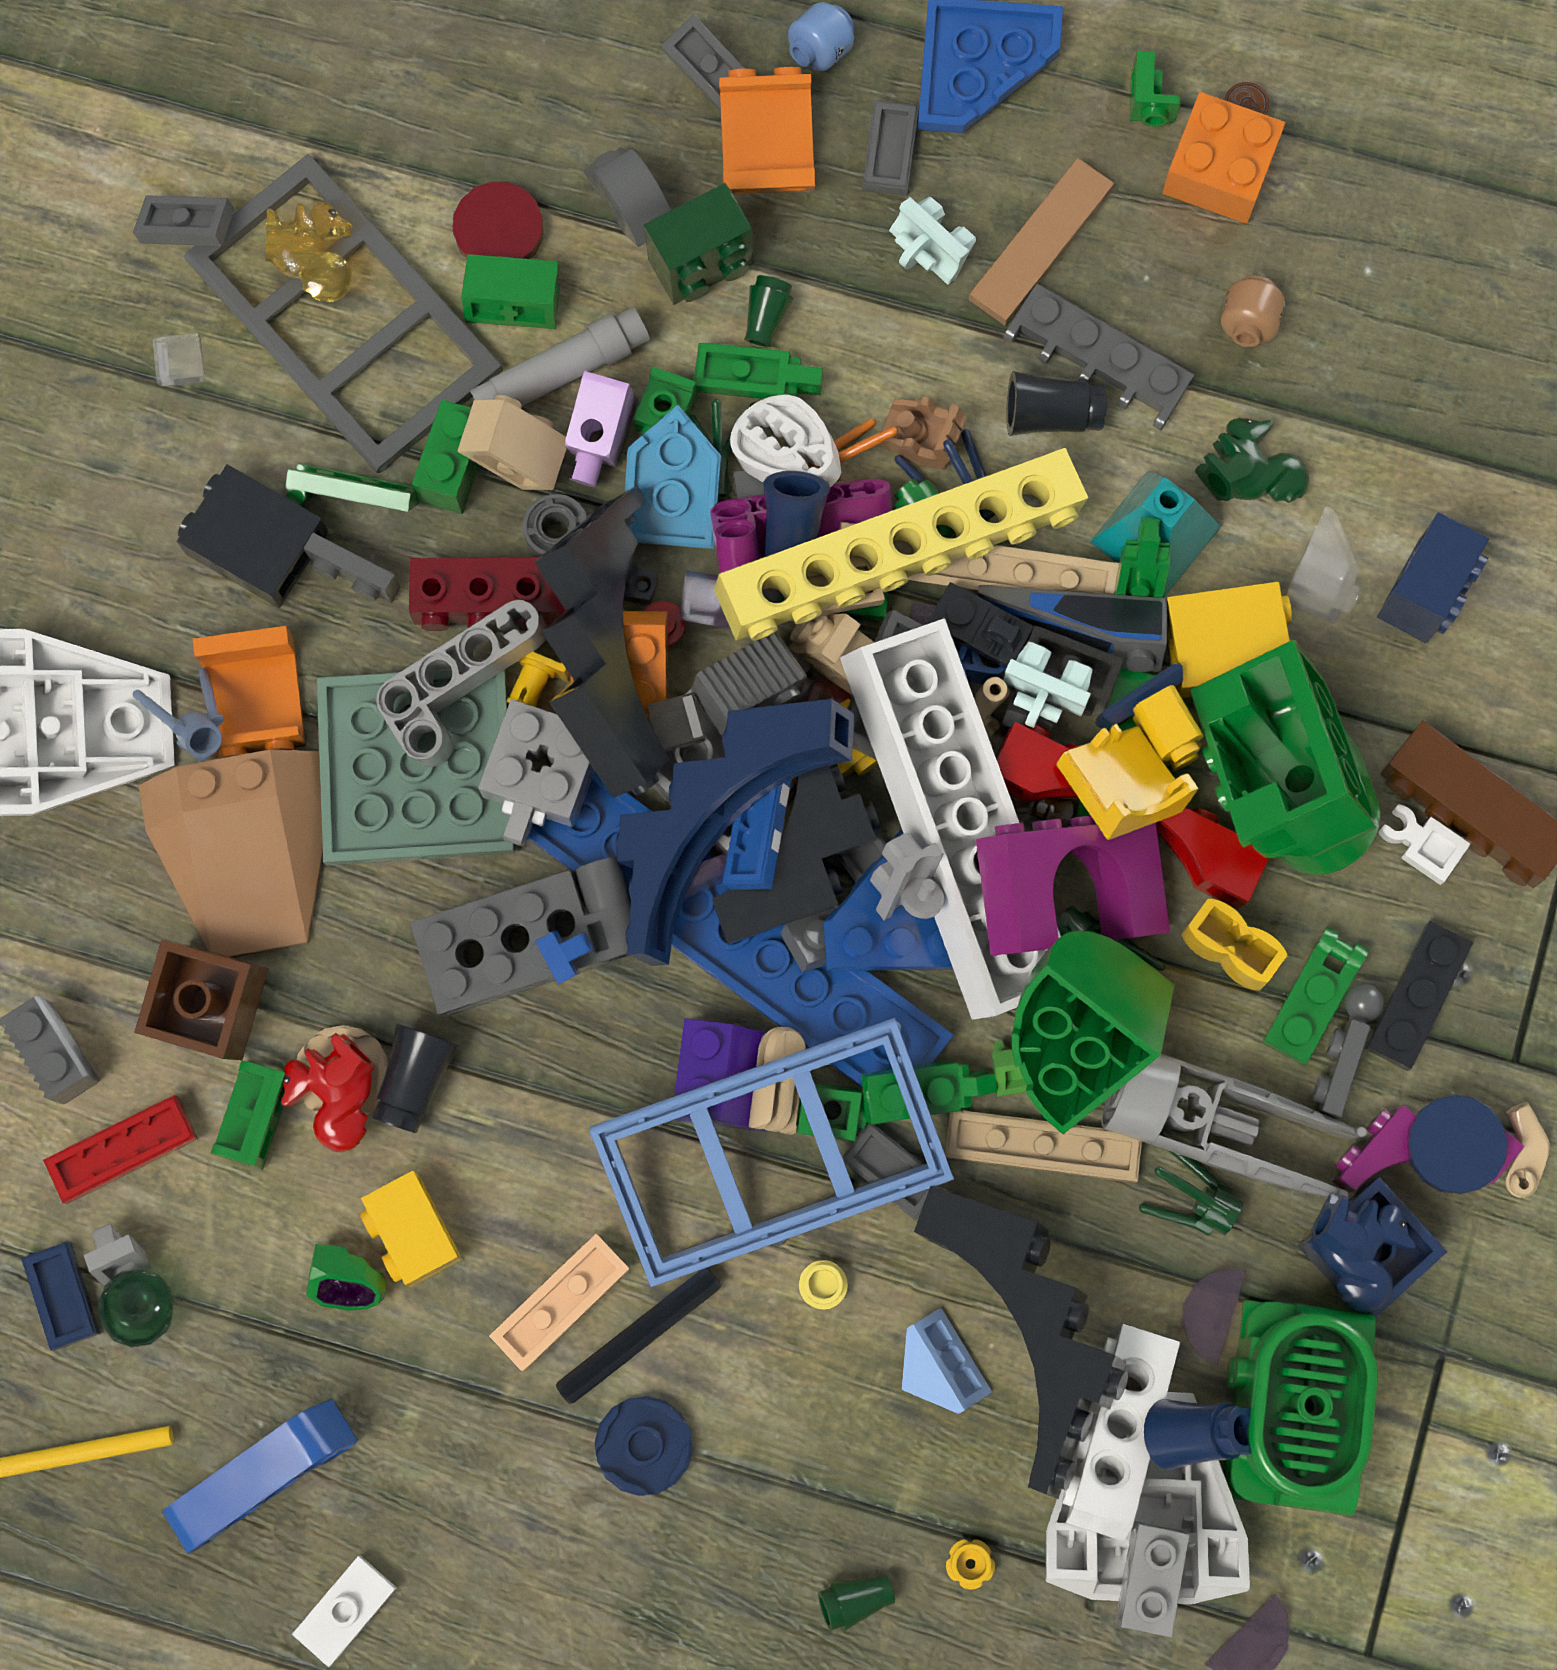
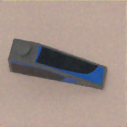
M978 586V597L1034 626L1028 639L1112 668L1129 669L1133 672L1161 671L1167 643V598Z

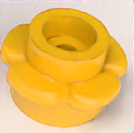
M961 1540L951 1547L949 1552L951 1557L946 1562V1570L953 1581L960 1582V1586L965 1589H977L981 1587L984 1580L988 1581L992 1578L995 1571V1562L990 1557V1548L980 1540H973L972 1542ZM968 1559L975 1561L974 1568L969 1569L966 1567Z

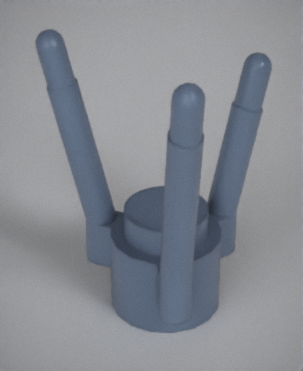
M206 668L199 670L200 683L207 709L206 714L190 712L183 715L179 720L174 718L142 691L134 690L133 697L165 723L176 734L178 738L177 745L194 756L199 762L206 761L207 757L219 749L222 742V734L218 726L223 723L224 718L218 711L211 679Z

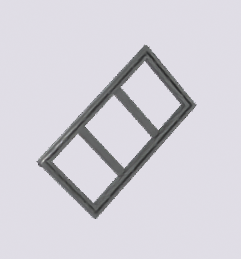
M309 154L304 156L232 215L222 246L195 245L184 255V259L376 473L385 470L431 431L441 399L463 405L472 397L471 389L489 381L490 378L503 371L502 365ZM309 184L327 205L336 211L338 217L348 226L350 231L254 308L213 261ZM364 244L415 302L326 376L318 380L268 322ZM427 316H430L474 366L377 445L336 400L333 394Z

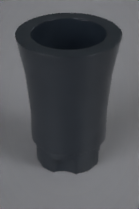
M1012 371L1009 379L1006 406V423L1009 436L1041 432H1084L1085 429L1100 431L1104 428L1107 412V396L1104 385H1088L1087 381L1051 379Z
M396 1023L390 1058L376 1098L380 1102L376 1107L373 1118L391 1126L417 1133L422 1115L427 1116L442 1077L460 1045Z

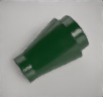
M757 276L755 285H750L745 341L762 347H771L773 337L794 299L790 295L791 284L770 276Z
M886 1574L876 1578L830 1582L827 1589L818 1592L822 1615L830 1631L837 1628L846 1631L882 1608L895 1604L894 1592Z

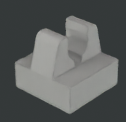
M111 1223L92 1231L97 1249L83 1256L89 1272L105 1288L150 1267L145 1250L129 1234L122 1236L120 1232L115 1233Z

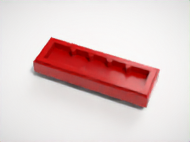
M173 1095L43 1161L62 1203L67 1205L198 1140L179 1097Z

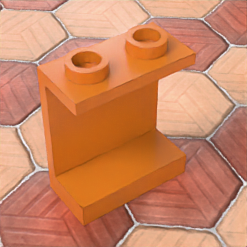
M800 67L775 68L774 75L756 76L755 69L729 70L728 77L719 78L723 183L727 184L732 194L815 191L811 74H801Z
M287 626L193 639L194 657L202 668L208 670L217 708L224 718L223 723L218 726L222 734V742L219 749L211 755L213 758L220 759L270 749L294 750V747L306 745L294 637Z

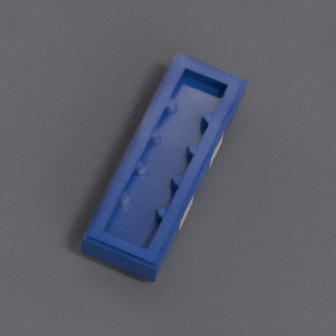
M791 779L756 800L733 822L722 885L730 890L772 889Z

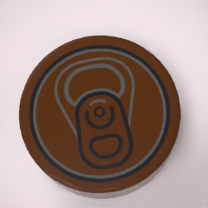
M1251 82L1235 84L1227 91L1224 98L1225 101L1267 115L1269 109L1267 93L1262 87Z

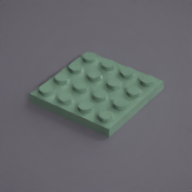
M452 669L438 670L433 678L435 688H441L450 682ZM506 669L437 713L451 735L453 751L448 760L436 767H427L411 758L402 749L378 709L376 699L379 688L398 673L317 678L323 862L326 866L515 854V844L505 841L503 837L510 816L501 812L503 804L483 798L478 789L508 708L506 702L508 698ZM403 693L396 698L394 702L395 713L400 714L410 708L412 704L411 693ZM427 732L420 737L418 741L419 753H426L434 748L437 738L435 732Z

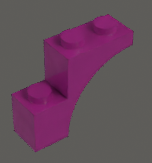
M1404 1105L1394 1109L1392 1112L1384 1108L1366 1128L1372 1135L1360 1149L1353 1144L1336 1162L1335 1166L1340 1170V1173L1332 1182L1340 1189L1351 1193L1356 1191L1364 1181L1378 1171L1389 1166L1410 1163L1407 1134L1408 1128L1416 1115ZM1505 1129L1508 1142L1506 1160L1497 1177L1487 1185L1493 1184L1525 1147Z

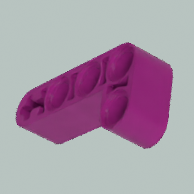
M864 479L831 486L823 510L818 538L838 531L840 529V522L857 524L893 511L890 484L882 479ZM765 494L722 501L710 509L719 574L759 560L760 556H766Z

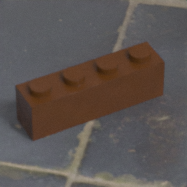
M1422 720L1380 773L1388 780L1386 784L1395 794L1407 800L1413 798L1426 808L1425 814L1428 818L1432 817L1448 828L1450 826L1464 836V840L1470 843L1468 848L1482 857L1489 855L1504 866L1502 872L1514 883L1520 886L1528 884L1530 887L1535 888L1547 878L1556 866L1557 820Z

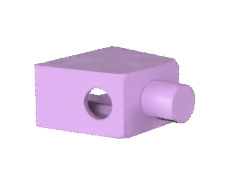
M584 371L565 439L566 448L572 455L576 456L570 480L582 485L596 487L602 464L616 467L638 402V398L630 384ZM603 432L601 439L596 442H589L590 437L594 433Z

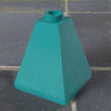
M1147 471L1092 538L1090 543L1114 562L1119 563L1122 546H1125L1126 540L1138 539L1141 518L1160 519V542H1169L1170 567L1163 598H1165L1221 526L1194 498L1166 477Z

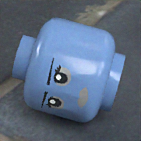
M820 2L812 5L795 19L788 28L789 50L792 58L799 65L820 72L830 69L854 45V24L850 15L842 7L835 4L831 5Z

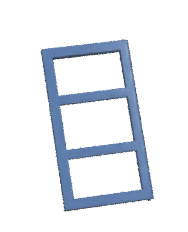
M895 1017L589 1127L590 1138L595 1143L651 1287L929 1189L930 1186L934 1187L954 1180L900 1033L901 1025L896 1021ZM884 1045L927 1164L854 1189L810 1071ZM792 1077L837 1196L752 1225L708 1107ZM690 1114L734 1232L662 1258L617 1140Z

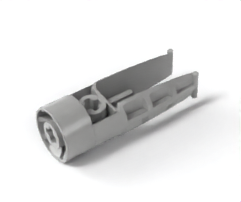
M1161 1054L1105 1101L1102 1127L1107 1130L1192 1158L1219 1169L1284 1188L1325 1197L1326 1199L1330 1194L1336 1195L1338 1198L1340 1195L1348 1197V1192L1214 1143H1207L1208 1135L1212 1133L1251 1147L1254 1137H1257L1259 1131V1119L1219 1106L1220 1097L1347 1140L1363 1137L1367 1134V1130L1364 1127L1354 1129L1316 1110L1262 1088ZM1180 1073L1214 1084V1086L1208 1088L1207 1092L1197 1086L1177 1087ZM1189 1099L1188 1107L1195 1111V1115L1184 1120V1111L1177 1108V1105ZM1164 1124L1174 1132L1184 1133L1195 1130L1191 1145L1159 1135Z

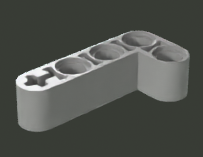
M514 600L506 603L387 680L379 688L376 699L378 709L402 749L411 758L427 767H436L448 760L453 751V741L437 713L533 652L544 643L546 638L542 631L548 627L544 617L530 603L523 600ZM524 617L527 620L526 625L529 630L521 634L518 631L519 626L516 622ZM501 631L504 634L503 637L509 642V645L506 646L496 636V633ZM482 642H491V655L484 661L475 662L473 660L475 647ZM451 667L452 678L446 686L435 688L433 684L435 673L441 668ZM411 693L412 704L410 708L403 713H395L394 702L400 694ZM435 732L437 738L434 748L429 752L419 753L418 741L424 733Z

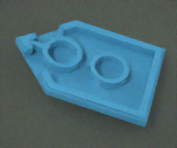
M679 405L674 407L628 447L625 491L637 485L647 500L633 513L637 520L628 527L638 543L714 549L710 509L718 502L721 455Z

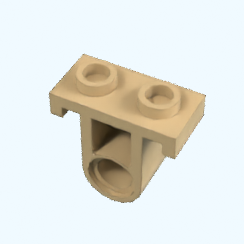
M831 614L797 624L790 636L793 642L789 649L811 663L813 668L841 689L853 695L840 657L874 642L858 630L861 624L849 615Z

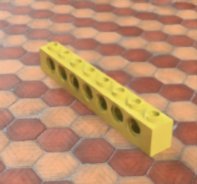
M1066 448L723 572L718 576L714 591L735 640L737 641L747 636H750L751 640H759L778 630L777 625L793 619L795 624L808 622L818 617L822 613L821 609L836 603L839 608L851 606L864 599V593L881 587L883 592H888L901 587L908 582L909 576L924 571L926 576L940 573L951 566L952 560L967 556L968 560L983 557L994 550L993 545L1006 540H1009L1011 544L1021 543L1033 537L1037 533L1036 529L1049 524L1052 525L1053 529L1064 527L1078 519V513L1087 501L1088 496ZM1022 494L1035 496L1039 500L1041 507L1036 508L1027 505L1022 498ZM987 509L994 512L999 522L989 523L981 517L979 510ZM947 525L955 531L957 538H944L939 534L936 526ZM901 540L909 543L914 550V554H901L896 550L893 542ZM854 556L863 557L870 563L872 569L868 571L858 570L851 564L850 558ZM810 572L820 573L827 579L828 585L816 587L808 581L806 574ZM767 588L777 589L783 594L785 601L782 603L769 602L763 596L762 590Z

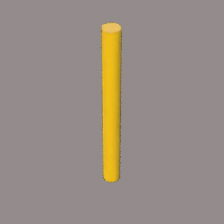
M164 1426L0 1458V1478L171 1446L174 1444L173 1431L171 1426Z

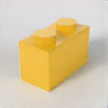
M411 1171L361 1198L366 1210L360 1213V1217L372 1239L378 1236L381 1237L388 1251L387 1254L382 1256V1260L394 1282L402 1279L406 1286L413 1287L463 1260L420 1175L415 1171Z

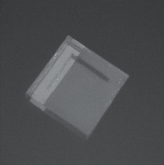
M198 333L153 338L156 382L160 387L205 381L202 342Z

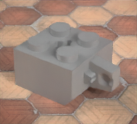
M511 699L478 789L483 798L503 804L501 812L510 816L503 835L505 841L524 847L533 824L543 827L545 820L549 819L570 827L574 826L595 770L557 714ZM543 757H548L552 766H543L540 773L536 772L533 763L535 761L540 762Z

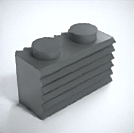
M774 632L765 638L748 644L745 648L732 653L729 657L717 661L713 666H708L705 670H701L696 674L691 691L693 696L697 698L698 703L702 705L703 711L707 713L714 726L718 728L719 734L723 736L727 728L728 711L796 703L802 696L800 692L807 679V675L777 632Z
M37 995L0 1018V1026L4 1027V1033L10 1036L9 1041L15 1044L14 1049L20 1052L19 1057L25 1060L24 1066L30 1068L29 1074L35 1076L34 1082L40 1084L39 1090L45 1092L44 1098L57 1104L65 1105L100 1081L49 1000L47 1001V999Z

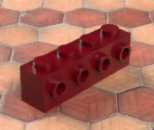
M540 557L410 558L409 614L414 625H421V628L424 630L444 631L449 629V625H467L469 628L506 603L514 600H523L530 603L544 617L547 624H551L566 610L534 563ZM524 617L516 623L519 626V630L528 631L527 620Z

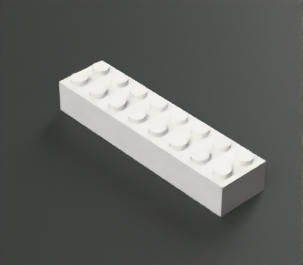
M944 618L860 647L840 657L903 833H909L921 849L936 843L944 853L931 879L940 886L945 900L940 912L935 916V920L971 1019L973 1020L997 1016L1017 1008L1022 990L1031 971L1048 949L991 956L976 839L995 836L994 826L1019 823Z

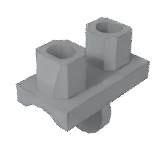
M905 833L885 845L882 854L888 862L880 865L873 872L870 879L882 895L876 911L884 921L890 918L894 910L901 905L914 917L932 918L940 912L945 901L942 889L931 880L944 853L936 843L921 849L909 833Z

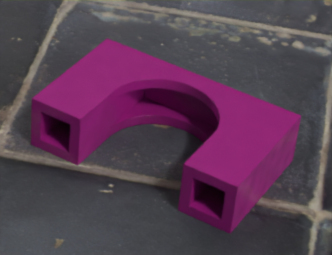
M1091 816L1070 818V827L1062 828L1061 819L1032 822L1033 831L1030 832L1024 831V823L994 826L995 836L976 839L991 956L1049 949L1059 939L1053 899V883L1056 870L1067 853H1071L1081 860L1092 876L1096 889L1101 933L1103 936L1116 940L1170 933L1156 822L1110 840L1106 839Z

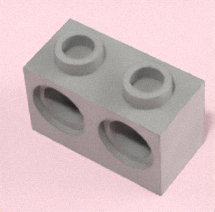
M1134 1521L1115 1620L1120 1627L1172 1637L1189 1540L1188 1533Z

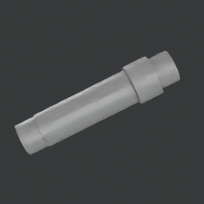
M634 307L616 316L610 313L586 325V330L490 378L489 381L471 389L470 393L474 400L495 399L496 395L508 396L518 400L523 407L583 376L584 371L591 372L603 365L608 367L632 355L631 349L649 341L650 337Z

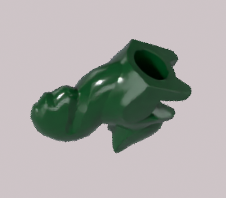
M1237 418L1229 421L1226 426V433H1220L1218 436L1220 441L1217 440L1213 443L1220 458L1213 453H1208L1203 457L1206 464H1200L1195 469V473L1217 500L1229 501L1236 498L1250 501L1269 494L1272 500L1276 502L1286 501L1290 503L1297 498H1301L1307 492L1309 474L1305 464L1299 457L1290 453H1278L1266 458L1258 447V444L1273 426L1271 420L1260 422L1246 418Z

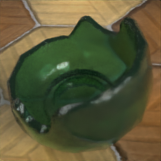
M140 1267L120 1271L105 1284L98 1305L101 1326L114 1342L130 1348L151 1345L165 1334L171 1325L174 1306L172 1290L158 1273Z

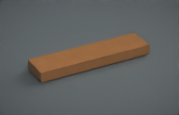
M1077 158L969 294V301L1006 326L1025 302L1036 283H1040L1111 193L1114 183Z

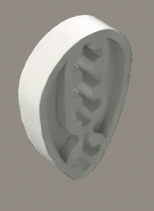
M776 395L760 400L749 407L738 418L732 429L730 444L733 453L742 468L761 482H764L767 476L776 472L802 471L823 478L831 487L841 475L839 452L832 436L815 410L798 397ZM762 425L766 428L770 426L774 435L780 438L784 436L791 448L789 449L785 446L781 448L777 439L772 436L767 437L760 426ZM808 462H811L813 465L818 466V467H820V468H819V469H817V468H815V467L809 468L808 465H807V463H808Z

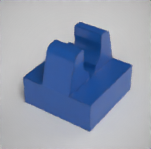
M553 931L535 941L557 984H561L580 974L573 960L593 950L585 932L563 942L558 931Z

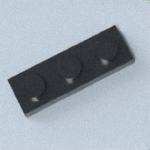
M1432 921L1426 923L1365 1050L1406 1071L1411 1070L1473 942Z

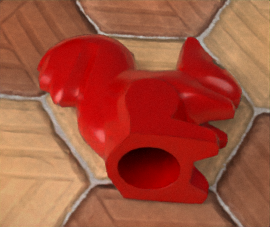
M334 1033L330 1040L334 1050L327 1057H324L315 1049L310 1050L308 1048L305 1050V1055L310 1066L294 1059L285 1065L283 1080L285 1093L281 1104L283 1106H293L313 1092L323 1102L314 1117L313 1130L315 1138L331 1151L345 1152L358 1146L360 1140L367 1132L365 1124L368 1117L360 1109L370 1095L371 1073L375 1065L347 1035L342 1034L340 1036Z

